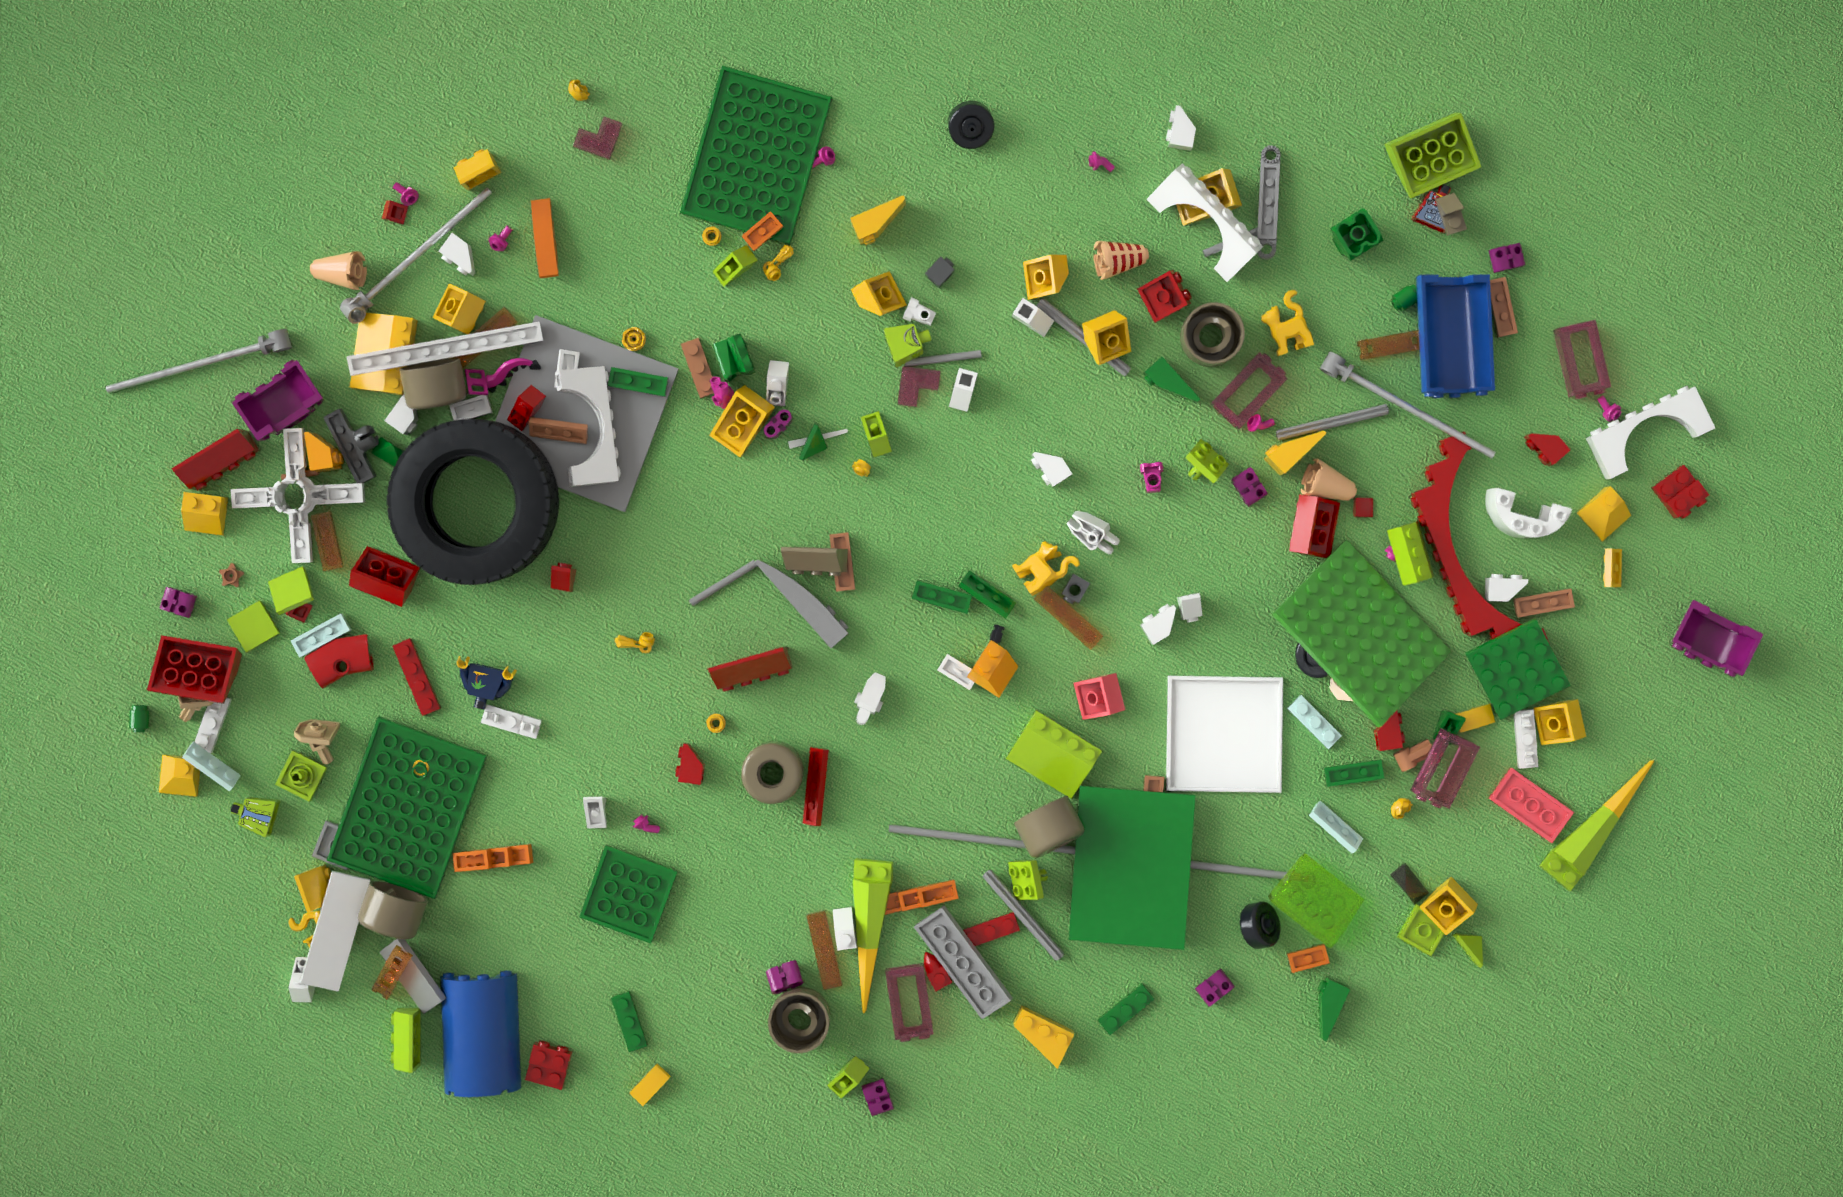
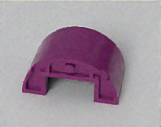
M290 360L284 364L285 368L281 370L282 373L273 376L270 383L258 386L253 394L241 392L235 396L236 400L232 404L257 441L270 439V434L279 435L283 433V429L292 428L316 410L314 408L316 404L318 406L322 404V396L298 360Z
M1692 600L1671 641V647L1681 652L1684 651V656L1695 660V658L1701 660V664L1712 669L1715 666L1725 670V674L1734 678L1736 675L1743 676L1764 634L1748 626H1740L1710 611V607Z

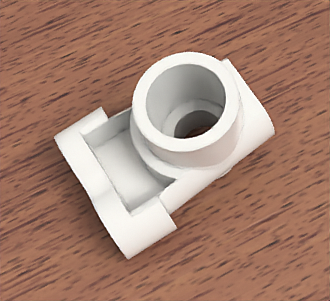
M911 297L903 319L910 322L914 320L931 326L936 312L919 304V300ZM924 311L927 312L928 317L922 318L921 313Z

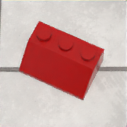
M1299 494L1289 551L1326 559L1332 551L1340 502Z
M367 546L350 572L349 586L402 607L412 591L420 567Z

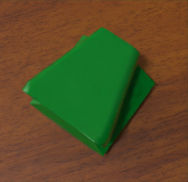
M1364 208L1330 228L1334 236L1332 241L1341 255H1346L1350 261L1383 241L1382 234Z
M741 334L733 335L728 339L712 344L723 378L727 383L739 374L751 375L756 373Z

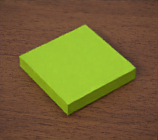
M303 566L268 581L275 609L279 615L314 600L307 572Z
M261 600L227 619L246 653L280 634Z
M1415 904L1397 937L1425 954L1432 956L1444 933L1422 911L1420 906Z

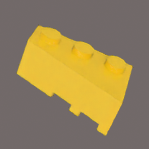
M1021 1005L1013 1022L1014 1027L1058 1069L1074 1036V1031Z

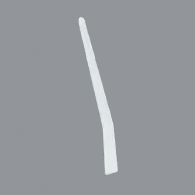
M844 429L822 435L824 439L847 433L848 430ZM807 438L788 441L789 448L804 445Z

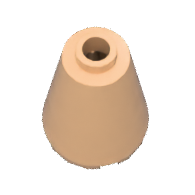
M353 251L315 259L310 265V273L315 279L352 290H360L359 287H363L366 281L367 267H363L362 261H365L363 254L359 251Z
M1313 459L1315 463L1307 466L1301 484L1304 485V490L1301 489L1303 495L1349 501L1355 497L1357 493L1355 483L1322 460Z

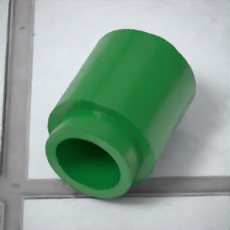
M1414 284L1406 286L1392 296L1393 300L1391 303L1397 311L1400 309L1403 312L1417 303V287Z
M132 705V710L129 712V728L133 729V732L141 733L145 732V729H149L150 710H148V705Z

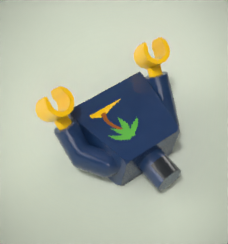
M459 656L456 664L460 669V677L464 689L467 690V694L476 696L475 708L485 710L487 699L497 700V698H501L511 689L513 677L517 673L516 669L510 673L508 671L509 666L505 670L477 663L469 664V656L466 657L465 661H462L461 656Z

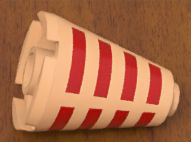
M1097 241L1094 245V250H1097V254L1093 255L1094 265L1098 277L1102 276L1101 280L1141 266L1149 259L1148 249L1140 244Z

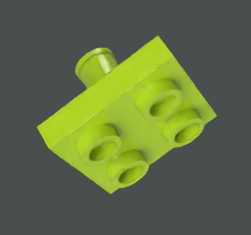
M1202 439L1195 444L1185 457L1194 466L1188 471L1190 477L1196 472L1192 478L1193 480H1198L1203 474L1213 484L1229 465L1222 455L1217 454L1211 445Z
M292 750L275 785L310 802L328 767Z
M1037 860L1008 862L1013 893L1016 899L1038 900L1044 898L1041 882L1047 881L1048 876H1041L1047 874V871L1045 869L1038 870Z

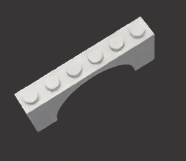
M1183 163L1147 198L1159 213L1175 204H1191L1203 209L1215 220L1222 234L1223 250L1221 258L1214 269L1226 282L1263 248L1259 239L1252 236L1246 226L1233 216L1231 210L1225 208L1220 203L1219 198L1212 194L1206 188V185L1193 175L1192 170Z
M604 366L556 371L557 392H569L583 398L593 408L600 426L599 441L592 455L583 463L567 468L569 487L619 481L621 472L616 462L618 449L614 446L616 432L612 428L613 411L609 407L611 393L610 390H607L606 383L609 380L608 372L605 371Z
M1688 385L1677 390L1678 394L1672 397L1668 394L1660 398V403L1658 404L1649 403L1643 406V411L1639 413L1633 411L1626 414V419L1620 422L1616 419L1608 423V428L1604 430L1600 427L1590 432L1591 436L1587 437L1586 440L1605 479H1611L1628 471L1625 462L1626 441L1631 431L1640 422L1649 417L1662 416L1671 418L1683 425L1692 438L1715 429L1696 387L1688 388Z

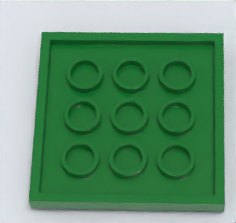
M1536 618L1465 653L1500 720L1571 686Z
M605 845L579 917L651 944L678 871Z

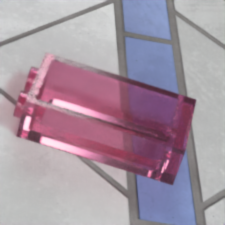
M1596 319L1553 330L1568 397L1575 396L1576 400L1587 397L1586 393L1594 392V395L1606 393L1605 389L1610 388L1611 384ZM1587 331L1598 376L1596 383L1588 385L1580 383L1570 340V334Z
M1259 352L1210 403L1236 430H1239L1287 380L1285 371L1279 366L1276 368L1271 363L1272 359L1265 353L1261 354ZM1257 368H1261L1271 377V382L1237 416L1224 402Z
M1441 728L1410 789L1416 794L1415 798L1423 802L1429 800L1431 805L1439 809L1442 806L1450 809L1480 746ZM1449 742L1458 745L1459 748L1436 792L1428 790V784Z
M924 963L886 968L885 973L895 1040L900 1039V1042H907L913 1037H919V1039L930 1038V1035H933V1024ZM915 975L922 1024L905 1027L903 1024L897 977Z

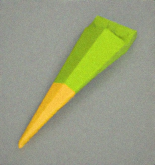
M1650 760L1595 813L1552 849L1539 867L1564 888L1571 891L1587 872L1654 763V760Z
M856 858L854 860L853 892L862 1012L864 1014L867 1010L882 926L893 881V862Z

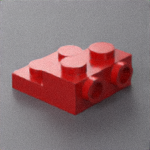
M1170 270L1137 289L1154 323L1191 304L1190 299H1192V296L1188 289H1183L1181 285L1183 279L1179 272Z
M1681 465L1651 487L1673 518L1681 517L1683 519L1692 513L1690 511L1691 508L1695 505L1697 508L1707 502L1705 498L1709 496L1699 480H1695L1685 465Z
M540 1040L535 1042L530 1055L525 1080L562 1090L573 1052L568 1051L569 1048L565 1046H550V1043Z

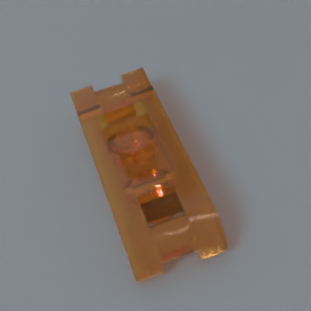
M1419 330L1357 341V346L1360 347L1361 352L1359 355L1360 360L1419 350ZM1417 337L1418 344L1412 345L1411 338ZM1372 345L1373 352L1368 353L1367 346Z
M398 945L392 950L371 989L375 993L379 992L386 1000L393 994L397 983L413 957L411 953L402 951V947Z

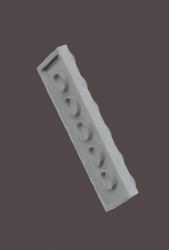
M945 905L914 926L915 930L981 1019H984L1013 999Z

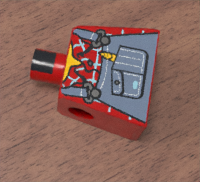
M1440 185L1437 193L1429 191L1411 220L1445 234L1446 232L1435 199L1449 195L1451 188L1447 185Z

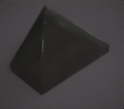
M1403 863L1390 874L1413 905L1429 894L1406 863Z

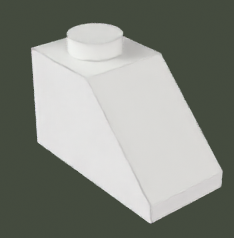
M403 394L384 421L404 435L412 434L417 427V409L407 407Z
M1200 593L1177 597L1181 619H1186L1187 623L1198 621V617L1202 616Z
M852 907L833 909L837 951L857 948Z

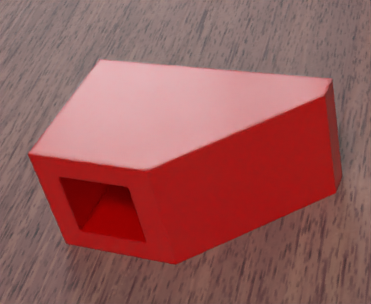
M530 385L518 396L507 421L523 431L529 424L530 417H534L541 408L546 395Z
M1531 433L1524 436L1527 440L1525 442L1532 451L1535 450L1539 454L1538 459L1544 465H1554L1571 451L1558 435Z
M558 562L557 566L552 565L551 588L572 592L577 569H572V565Z
M1398 710L1383 726L1376 727L1374 730L1376 749L1378 751L1403 748L1402 743H1405V736L1403 731H1400L1402 716L1401 713H1398Z
M684 743L683 747H679L678 758H681L680 766L677 765L675 777H678V782L701 785L703 783L705 764L689 743Z

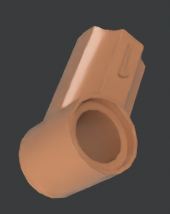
M1426 739L1410 748H1403L1393 755L1401 771L1404 772L1415 767L1418 762L1431 757L1435 752L1432 744Z

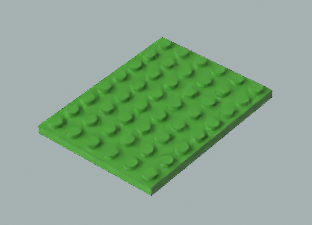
M1347 539L1272 613L1378 728L1383 726L1451 653V650Z

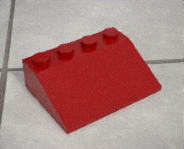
M161 635L147 691L224 704L237 675L242 653L234 647Z
M787 646L708 668V672L717 690L722 688L723 692L734 689L733 685L741 683L742 687L753 684V679L759 678L760 681L771 679L770 675L778 673V676L788 674L789 669H792V664Z

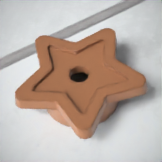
M231 563L227 569L219 570L223 579L222 586L232 584L235 587L239 586V578L244 575V572L236 570L234 563Z

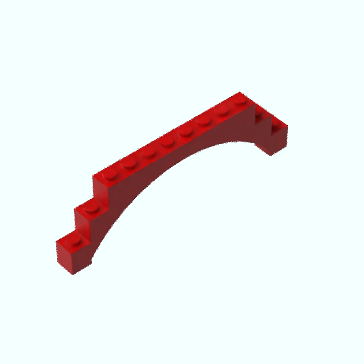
M1450 436L1439 441L1441 444L1439 445V450L1446 459L1425 467V477L1432 485L1411 493L1412 498H1410L1413 508H1417L1419 524L1425 528V539L1433 548V559L1439 563L1441 568L1439 569V574L1442 580H1445L1447 583L1446 591L1448 596L1453 598L1455 603L1453 609L1456 615H1459L1462 623H1460L1463 633H1467V636H1473L1490 629L1489 637L1492 640L1522 624L1508 618L1490 605L1473 587L1457 559L1449 527L1450 494L1459 465L1466 452L1472 448ZM1541 628L1542 631H1543V633H1544V635H1545V637H1546V639H1547V641H1548V638H1547V636H1546V633H1545V631H1544V628Z

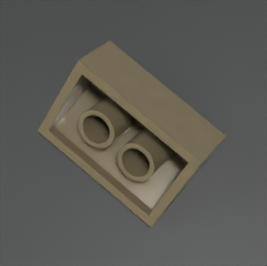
M781 547L786 570H793L792 574H804V571H811V575H822V572H829V576H841V572H847L848 549Z

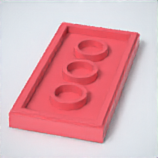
M1511 767L1488 798L1550 843L1554 842L1574 814L1571 809Z

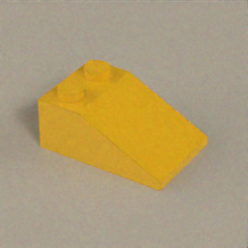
M1222 168L1198 178L1212 194L1219 198L1220 203L1225 208L1233 210L1242 206L1230 169ZM1176 204L1183 226L1211 217L1206 211L1197 206Z
M904 195L850 218L860 245L865 244L866 246L876 241L875 238L881 235L906 205Z
M744 385L734 393L709 436L738 457H741L765 425L775 406Z
M1321 431L1278 446L1275 444L1265 452L1267 456L1264 460L1279 476L1283 475L1327 433Z

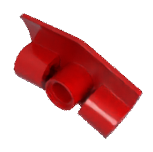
M367 634L331 640L304 658L312 675L322 689L345 675L374 670L373 657L369 654ZM342 661H344L347 664V669L345 672L341 671L340 669V663Z

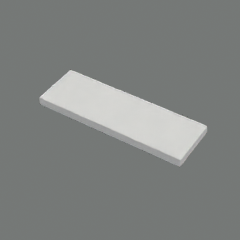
M336 871L331 872L301 976V984L339 991L359 923L358 914L371 881L370 879Z

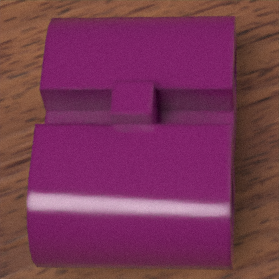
M1521 243L1488 250L1494 273L1526 265Z
M785 409L779 411L764 427V434L770 439L777 438L793 421L792 414ZM788 415V420L783 421V416ZM770 429H775V433L770 435Z
M1251 467L1231 479L1232 484L1248 507L1268 495Z
M166 586L159 609L191 618L197 595Z
M796 960L783 963L780 967L776 966L766 971L772 994L785 992L788 988L792 989L804 983Z
M1220 968L1198 985L1195 990L1210 1007L1230 992L1235 985Z
M884 1078L862 1085V1090L872 1116L894 1109Z

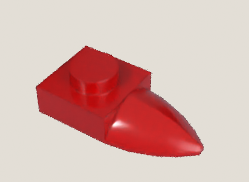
M926 952L924 955V967L934 990L938 991L953 983L938 959L933 954Z

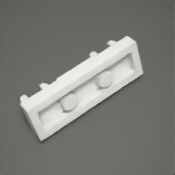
M226 698L224 704L214 702L212 705L207 706L195 743L209 753H213L232 701L230 698Z
M486 704L481 723L537 739L542 720Z
M1520 710L1513 714L1517 766L1519 769L1538 767L1534 710Z

